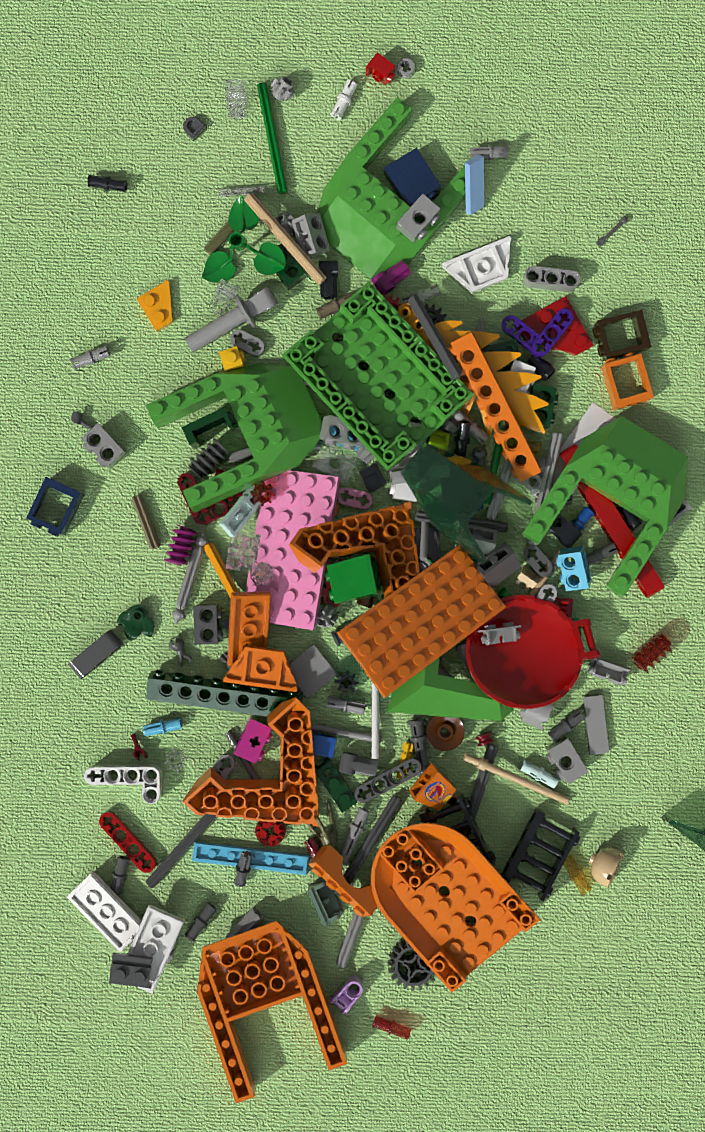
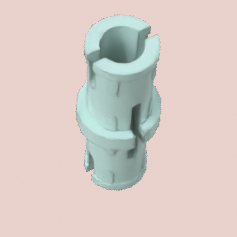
M524 760L520 766L519 771L530 775L535 781H541L553 789L559 781V777L548 773L541 766L538 767L531 764L527 760Z

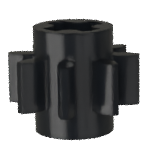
M348 670L345 675L339 672L338 674L341 678L340 680H335V683L340 684L337 690L344 689L345 694H347L349 689L354 692L353 685L359 684L358 681L353 679L356 674L351 676ZM345 677H349V681H352V684H349L348 687H344V683H341V680H345Z

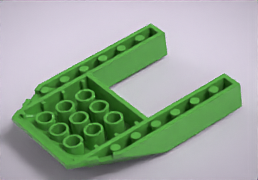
M399 97L393 101L348 153L323 189L318 209L329 245L370 280L381 271H387L401 260L406 265L410 264L466 198L464 165L433 201L440 208V219L434 226L430 225L426 229L427 234L422 240L417 239L413 243L397 229V222L410 207L370 174L367 168L411 119L412 108ZM420 216L415 218V221L417 223H423L425 221L424 218Z
M252 364L220 372L146 405L153 423L157 428H160L227 398L254 459L183 490L188 505L194 513L300 466L309 452L316 447L320 440L322 421L302 377L291 365Z
M620 416L583 439L522 535L539 545L580 481L646 522L605 585L606 589L619 597H624L684 501L688 456L625 417Z

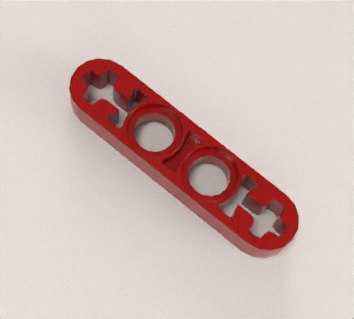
M107 811L103 813L99 818L101 828L140 871L144 873L151 872L157 863L154 855L114 812ZM105 816L107 818L111 816L113 818L111 820V823L114 826L118 823L120 826L116 827L112 832L110 829H112L113 826L110 823H108L107 825L105 824ZM118 830L126 832L127 836L124 840L117 838L116 833ZM137 844L140 849L139 853L132 854L129 851V846ZM142 852H144L145 854L142 857L146 861L149 859L151 860V867H144V860L140 858L138 861L136 858L139 857L142 854Z

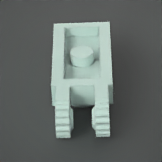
M254 486L243 493V496L239 498L219 522L220 526L230 537L237 535L256 512V508L263 500L259 494L250 501L257 491Z

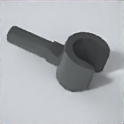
M72 413L71 421L74 424L84 426L90 430L94 427L82 421L83 414Z

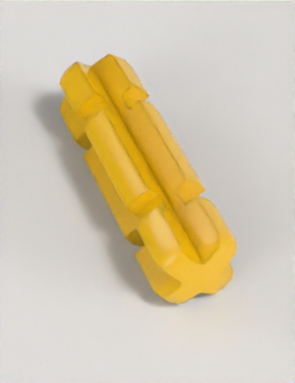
M403 743L402 750L404 751L401 752L399 764L412 759L413 743ZM410 767L404 770L407 777L409 776L407 771L410 770ZM398 771L397 778L401 780L402 775Z

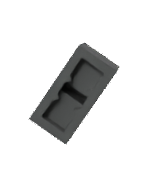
M218 605L193 606L194 645L219 644L220 640L223 639V630L219 628V620H222V609H218ZM205 610H211L213 613V617L209 621L203 617ZM206 629H211L214 633L211 640L204 637Z

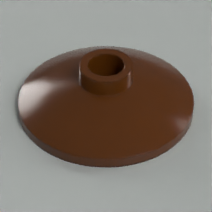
M433 716L426 727V736L429 743L440 751H451L457 748L463 741L465 734L464 725L459 718ZM442 728H447L448 733L443 735L441 733Z

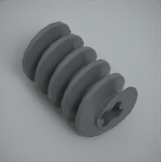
M215 438L213 439L214 446L210 443L207 444L208 451L202 448L203 455L195 454L197 460L189 459L191 465L188 466L201 480L204 479L202 473L210 474L208 468L215 470L214 463L221 465L219 458L227 460L225 453L228 452Z

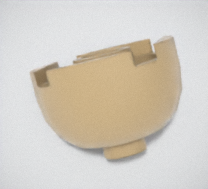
M605 847L597 854L593 853L589 863L592 864L591 874L595 881L609 888V884L611 885L620 868L619 861H623L625 853L612 847Z

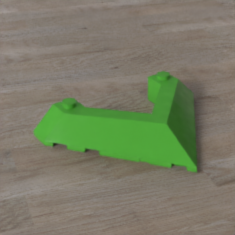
M439 658L393 691L390 704L387 707V712L390 713L401 712L414 715L425 714L428 716L462 717L502 721L514 710V708L500 704L490 698L475 682L438 675Z

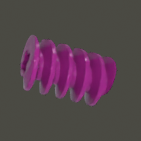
M177 525L180 529H173L177 536L170 538L175 544L168 545L173 550L166 551L170 558H164L163 561L182 566L188 564L184 557L191 556L186 551L193 550L189 543H195L196 541L191 536L198 535V533L193 529Z

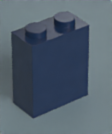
M417 147L384 167V175L398 197L409 207L422 194L430 200L435 199L439 195L441 185Z

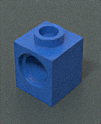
M314 733L312 737L313 753L333 758L337 737Z

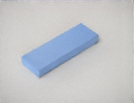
M477 155L465 162L466 213L469 215L484 207V157L481 155Z

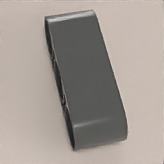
M110 629L75 657L68 665L79 679H82L117 651L123 643Z

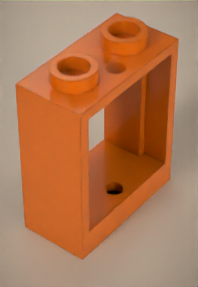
M635 352L624 355V358L617 360L616 357L606 360L605 364L601 367L613 411L647 402L654 398L642 354L635 355ZM636 362L644 393L619 399L611 368Z

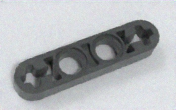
M417 758L409 759L360 785L355 790L356 800L360 803L368 802L419 775L423 770L422 762ZM411 762L417 764V772L415 773L414 770L407 772L409 777H407L404 770L411 767ZM394 771H399L402 775V779L399 782L394 781L392 778ZM379 779L385 782V788L382 791L376 788V781ZM372 788L373 792L368 793L366 798L360 796L362 790L366 791Z

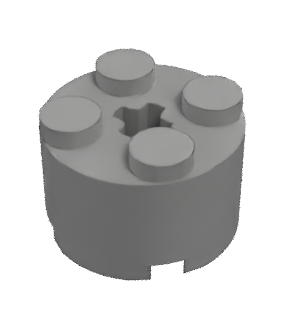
M555 702L541 708L521 709L519 716L522 717L521 721L543 730L544 726H541L542 722H547Z

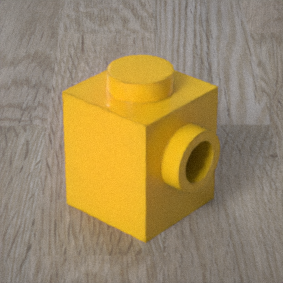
M237 346L219 352L225 371L244 367L243 362L246 359L243 350L239 351Z

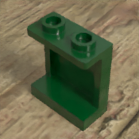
M223 407L181 428L189 445L195 450L201 447L197 438L198 435L226 422L231 431H234L233 425L236 424V421L231 412H226Z

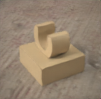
M524 565L517 576L516 585L518 586L520 582H524L526 584L524 591L529 590L530 587L533 589L540 575Z

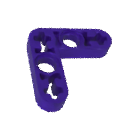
M568 309L559 310L540 335L513 315H508L503 319L501 328L504 333L513 340L516 339L517 343L527 351L541 358L549 352L571 324L573 314ZM566 314L568 322L564 321L560 327L556 325L561 319L559 315L563 316ZM512 320L514 322L513 326L516 329L519 326L522 327L517 335L513 334L516 331L513 327L509 329L506 327V321L510 322ZM554 328L557 331V337L550 338L547 335V330ZM528 332L531 336L530 340L522 341L520 333ZM545 339L547 341L546 345L543 347L545 352H537L536 350L538 347L536 346V344L540 346Z

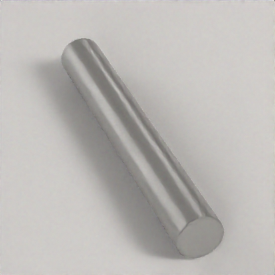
M427 507L422 508V511L429 512L430 510ZM421 521V561L428 560L429 522Z

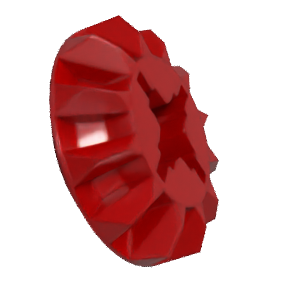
M258 821L255 834L257 840L264 846L272 847L280 844L284 839L286 827L284 822ZM274 824L273 831L276 832V834H271L268 838H266L267 831L264 828L269 829L270 826Z

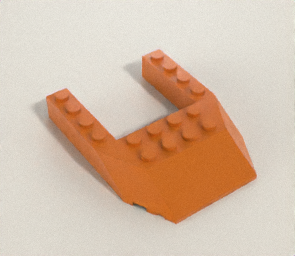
M277 920L202 947L197 993L236 1104L255 1097L256 1086L233 1020L303 996L328 1070L347 1064V1053L308 950Z

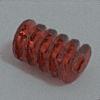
M658 632L659 638L653 636L652 642H646L647 648L644 646L640 647L641 653L635 651V658L629 656L641 671L649 673L648 666L654 669V661L660 664V656L665 659L667 658L665 651L673 653L671 649L672 644L661 632Z

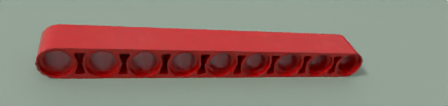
M576 444L571 445L559 454L566 465L578 448ZM580 481L577 489L590 510L593 511L595 518L610 542L615 544L618 555L623 559L635 537L613 502ZM647 560L636 577L635 582L644 596L650 598L665 587L653 566Z

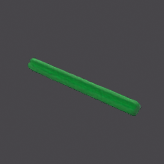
M266 82L257 84L277 192L278 194H285L288 190Z

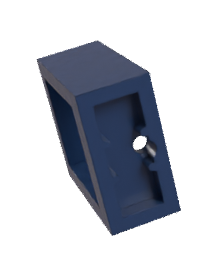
M45 477L26 519L31 520L30 524L41 529L42 526L48 528V533L58 537L59 534L66 535L85 494ZM49 487L73 497L59 528L35 517Z

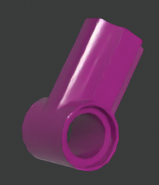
M401 260L387 271H381L375 275L371 282L381 295H387L398 283L409 277L411 272L406 263Z

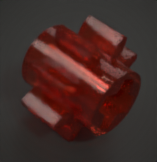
M263 480L258 485L254 483L255 488L250 491L251 495L255 496L253 498L254 503L259 501L262 506L267 502L272 503L270 500L271 496H275L274 491H270L273 488L272 485L268 484L266 486Z

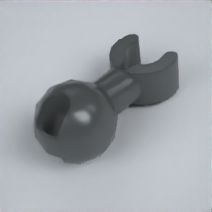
M476 446L472 451V455L477 460L478 473L481 466L486 469V474L489 475V468L485 465L487 450L483 446ZM477 447H481L480 452L477 451Z
M173 637L169 641V647L177 652L179 666H183L182 656L191 663V656L186 654L183 649V639Z

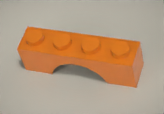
M331 845L322 846L309 863L313 868L312 871L317 876L322 877L330 889L336 890L340 894L341 900L349 903L357 915L361 917L371 916L378 907L373 896L371 884L361 886L360 888L351 886L345 880L342 873L343 857Z

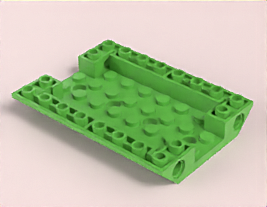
M369 281L342 303L340 310L315 332L309 331L282 354L285 360L387 471L403 461L453 417L474 395L460 379L453 380L440 357ZM335 334H340L343 337V340L341 342H335L332 339V336ZM366 362L369 365V369L363 371L359 369L358 364ZM391 390L394 392L395 397L388 399L385 397L384 392ZM413 418L419 419L421 426L413 427L410 420Z

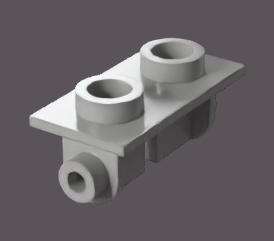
M514 622L502 623V627L496 628V624L484 626L485 630H478V632H483L481 637L482 644L500 643L499 636H502V643L514 642L520 639V633L516 628L521 627V625L514 626Z
M595 658L591 660L587 670L591 676L604 680L606 677H609L608 681L621 686L626 684V676L630 668Z

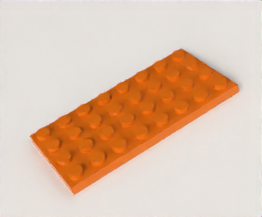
M458 545L338 631L337 634L383 698H385L506 608V606L492 587L483 579L463 547Z

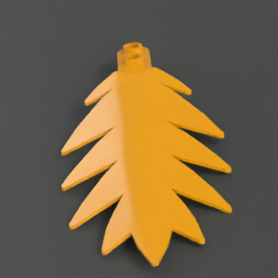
M405 303L399 306L397 312L437 354L423 327L417 328L419 321L410 305ZM407 309L408 315L403 316V311ZM449 320L435 324L448 349L452 347L450 344L452 341L471 332L451 331L462 325V321ZM473 331L481 349L500 338L499 334ZM466 350L463 353V357L465 360L471 361L474 358V354L472 351ZM483 352L520 427L522 425L530 430L544 434L546 431L534 410L548 406L549 403L536 396L514 391L541 379L542 376L525 372H497L522 355L520 352ZM458 357L454 358L456 363L460 365ZM474 368L472 375L475 378H480L483 372L480 368ZM462 375L459 379L468 387L467 382H469L467 375ZM488 385L481 387L483 395L491 394L492 390ZM473 392V397L461 408L467 416L477 395L475 392ZM492 403L489 409L491 412L497 413L498 409L500 411V405ZM484 409L480 410L487 434L491 436L493 427H488L484 418L487 415ZM503 420V421L505 422L507 428H508V427H509V423H508L507 421Z

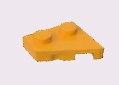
M168 280L136 298L156 332L173 323L171 286Z

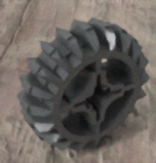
M399 940V948L397 946L392 947L395 953L390 952L389 957L391 959L387 961V964L391 966L388 968V972L393 973L391 976L392 980L397 979L396 984L398 986L403 983V989H407L408 985H410L411 991H414L415 986L422 990L421 984L428 987V980L434 982L435 978L433 975L436 974L428 965H425V962L420 960V956L415 951L411 955L402 956L406 951L414 949L406 940L405 944ZM416 960L417 964H414L411 968L410 963H413ZM398 962L407 967L406 975L399 970ZM417 972L424 973L421 976L413 977Z

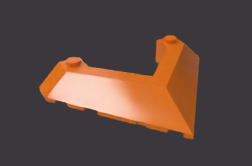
M411 502L345 517L336 521L320 523L316 526L300 528L289 543L297 560L313 573L322 568L329 557L375 552L385 598L420 573L417 547L414 541V523L411 520Z
M295 697L280 703L267 715L268 725L280 736L279 779H224L210 767L197 779L183 799V803L196 815L204 816V814H211L224 818L242 817L244 820L275 823L279 821L296 825L304 823L319 827L316 818L319 817L310 710Z

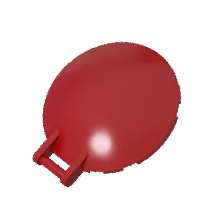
M513 595L501 598L506 608L467 636L466 660L472 678L486 695L505 706L516 709H536L548 706L561 699L573 687L579 677L583 661L601 656L600 651L596 648L591 630V619L572 621L554 603L535 598L532 595ZM514 622V626L521 625V627L516 628L520 633V639L514 642L502 643V636H499L500 643L482 644L481 637L483 632H478V630H485L484 626L496 624V628L502 627V623ZM580 628H583L585 638L589 648L588 652H585L584 646L579 632Z

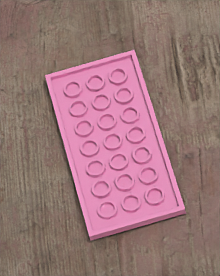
M289 470L263 482L261 494L263 500L259 506L245 592L269 591L271 593L269 623L308 630L316 629L327 560L322 568L313 573L297 560L289 543L300 528L334 521L340 484L339 477Z

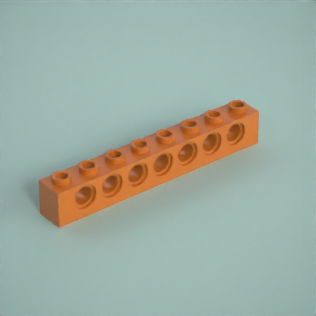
M473 331L450 343L452 347L449 348L454 358L458 357L461 363L458 366L463 376L467 375L469 379L467 385L472 393H476L478 397L476 403L480 410L484 409L487 415L484 418L488 427H493L495 431L493 436L496 443L502 445L504 449L502 454L506 462L510 461L513 466L510 470L514 478H519L520 482L541 473L542 469ZM464 351H472L474 358L471 361L465 360L463 357ZM480 368L483 372L482 377H473L472 370ZM488 385L492 390L491 394L483 395L481 387ZM490 404H499L500 411L497 413L491 412L489 409ZM501 420L509 423V427L506 430L498 427V423ZM509 438H515L518 444L515 447H510L506 441ZM518 455H524L526 462L518 464L515 458Z

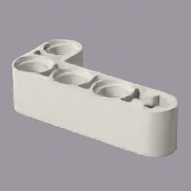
M94 765L84 773V779L90 785H142L143 800L149 804L157 802L163 793V773L158 765ZM111 770H115L118 773L117 779L110 777ZM130 770L137 772V779L130 778ZM149 770H154L157 773L156 779H151L148 776ZM95 771V774H102L104 772V775L95 778L91 776V773ZM149 789L157 792L156 798H151L148 795Z

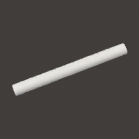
M372 682V759H379V691Z

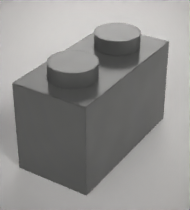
M502 543L475 563V568L492 588L521 567L515 552L505 543Z

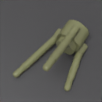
M328 801L327 808L332 830L330 828L325 829L319 817L316 818V821L321 829L320 834L312 824H306L318 839L319 844L322 843L323 846L335 845L338 842L336 836L339 835L336 830L331 804Z

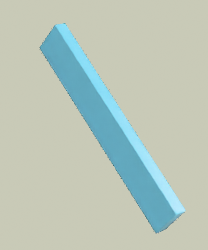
M202 841L194 842L192 861L236 866L239 864L241 852L250 851L252 855L250 867L252 869L307 875L308 854Z

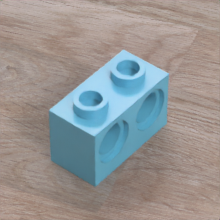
M584 546L561 549L556 557L557 566L561 567V583L565 585L566 591L589 588L592 578ZM567 557L574 558L575 562L568 561ZM571 575L578 576L579 580H574Z

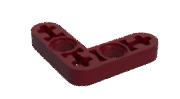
M183 473L177 481L192 517L199 525H207L224 517L229 512L225 500L228 499L230 503L234 501V496L238 498L243 496L242 493H237L209 506L215 517L211 518V515H208L203 522L201 519L198 520L197 517L200 516L199 512L208 513L209 510L207 508L209 507L194 513L190 509L183 490L188 489L186 485H182L184 482L183 478L186 477L192 480L189 482L190 487L197 484L195 478L189 473ZM219 503L225 506V511L222 514H217L214 510L215 506Z

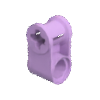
M357 975L350 976L329 999V1003L335 1004L341 1010V1013L345 1015L362 994V979ZM351 984H357L359 988L357 990H352L349 986Z

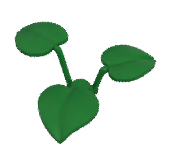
M243 195L239 196L234 202L228 216L230 228L233 231H237L231 233L228 239L231 245L229 247L230 258L222 251H216L208 257L202 278L209 282L224 283L234 276L236 267L231 263L234 260V250L243 251L247 248L257 254L254 259V266L263 275L275 274L286 267V257L276 244L265 242L257 251L248 245L247 239L242 235L245 233V229L252 230L259 222V217L245 202Z

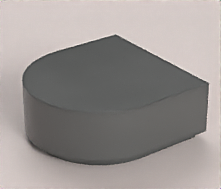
M189 117L184 121L183 129L186 135L194 142L206 129V125L197 117Z

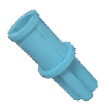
M180 717L166 721L161 719L160 722L144 725L143 732L145 736L159 733L164 735L169 731L181 730L182 722Z

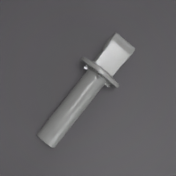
M269 286L246 301L237 294L235 296L237 301L235 308L185 337L192 352H196L244 322L250 323L255 328L257 325L254 316L278 304Z

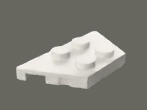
M508 236L442 263V268L471 293L507 280L511 237Z

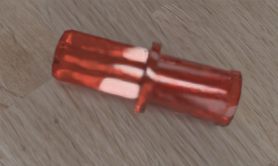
M378 1015L374 1018L372 1027L388 1032V1035L393 1034L408 1039L411 1034V1028L395 1023V1020L390 1021Z

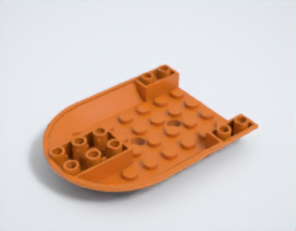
M417 823L406 826L393 833L382 844L373 861L371 887L377 906L385 918L451 993L467 981L468 975L519 932L522 930L527 932L540 921L536 913L478 848L462 833L448 826L436 823ZM420 859L423 864L416 865L413 860L417 861ZM446 886L449 888L450 893L443 895L440 893L439 888ZM473 916L476 919V923L468 924L465 918Z

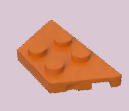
M246 645L223 679V682L292 692H297L298 690L285 650Z

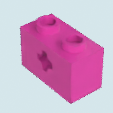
M251 718L248 719L233 754L255 764L257 760L261 761L265 752L262 749L264 744H268L273 733L270 732L272 728ZM256 736V741L259 743L251 747L252 743L249 740L250 738L254 739Z

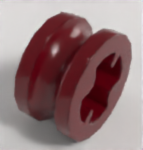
M491 731L475 736L479 741L478 746L494 741V738H491Z

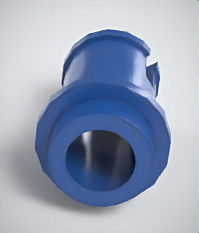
M584 507L577 518L572 519V525L580 531L584 530V526L594 515L593 511Z

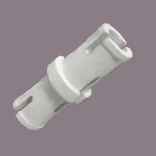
M349 79L346 81L341 94H338L337 102L330 113L335 119L338 116L337 120L342 119L347 106H350L352 102L351 98L358 86L354 81L350 83L351 80Z

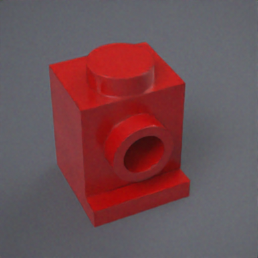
M377 52L367 64L365 75L369 77L371 74L372 78L378 83L382 82L384 85L387 83L391 84L396 76L395 65Z

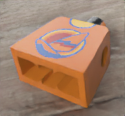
M433 763L427 767L409 790L416 802L437 810L442 809L446 803L452 806L457 802V796L454 794L456 792L455 786Z

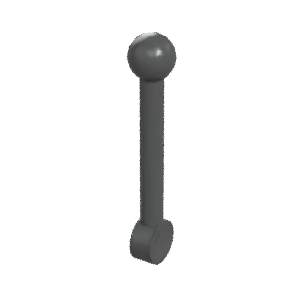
M625 216L621 217L620 222L603 238L597 240V246H603L607 238L622 224L628 222V218Z

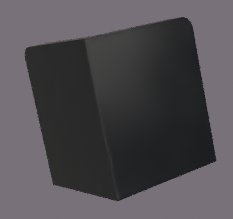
M377 463L359 471L369 493L387 485Z

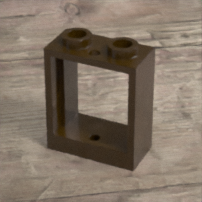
M642 310L598 320L592 328L594 338H597L599 344L597 346L599 357L602 356L603 361L615 357H623L633 352L647 351L651 348ZM631 319L638 345L610 352L604 326Z

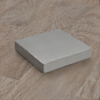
M315 645L311 646L290 663L297 686L304 692L303 694L307 699L338 675Z

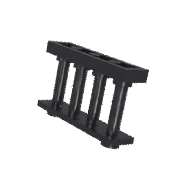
M463 793L458 796L459 803L435 813L433 811L430 812L428 807L421 810L419 817L422 823H436L437 820L463 810L467 820L450 828L458 832L471 828L475 838L470 841L475 846L479 845L482 854L495 866V854L492 850L489 851L471 812V802L468 797L465 798Z
M535 808L501 875L508 883H510L511 879H517L540 891L538 897L544 902L546 897H550L553 891L552 885L572 847L578 844L580 832L574 827L570 833L547 821L544 817L545 813ZM543 827L566 839L562 850L537 838L535 833L538 828ZM534 844L555 855L557 859L553 867L528 855L526 850L529 845ZM525 861L547 873L548 876L544 884L519 872L517 868L520 862Z

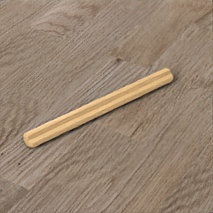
M253 193L248 194L244 199L248 206L318 285L323 283L326 279L323 272Z

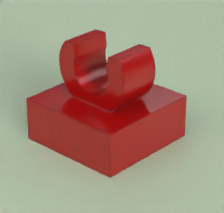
M556 597L553 603L560 607V610L568 617L572 618L573 599Z

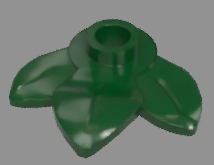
M134 605L129 611L122 612L117 619L118 625L125 626V635L130 641L138 638L141 633L148 637H152L154 633V622L148 617V610L143 605ZM135 612H139L141 617H137Z

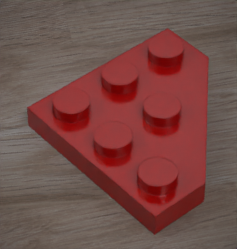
M567 296L521 320L540 335L559 310L568 309L573 314V320L551 349L577 356L594 346ZM566 314L563 316L559 315L561 319L556 325L560 327L564 321L568 322ZM550 328L547 330V335L550 338L557 337V331L554 328ZM528 332L520 333L524 341L530 340L531 336ZM544 339L541 345L544 347L547 341Z

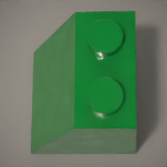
M367 554L327 565L325 576L327 582H330L331 585L329 596L331 601L334 600L335 604L382 595L374 556Z

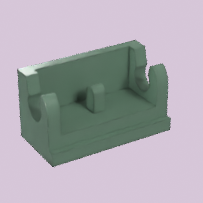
M322 879L308 886L307 891L323 926L339 919L343 911L334 891L326 885V881Z

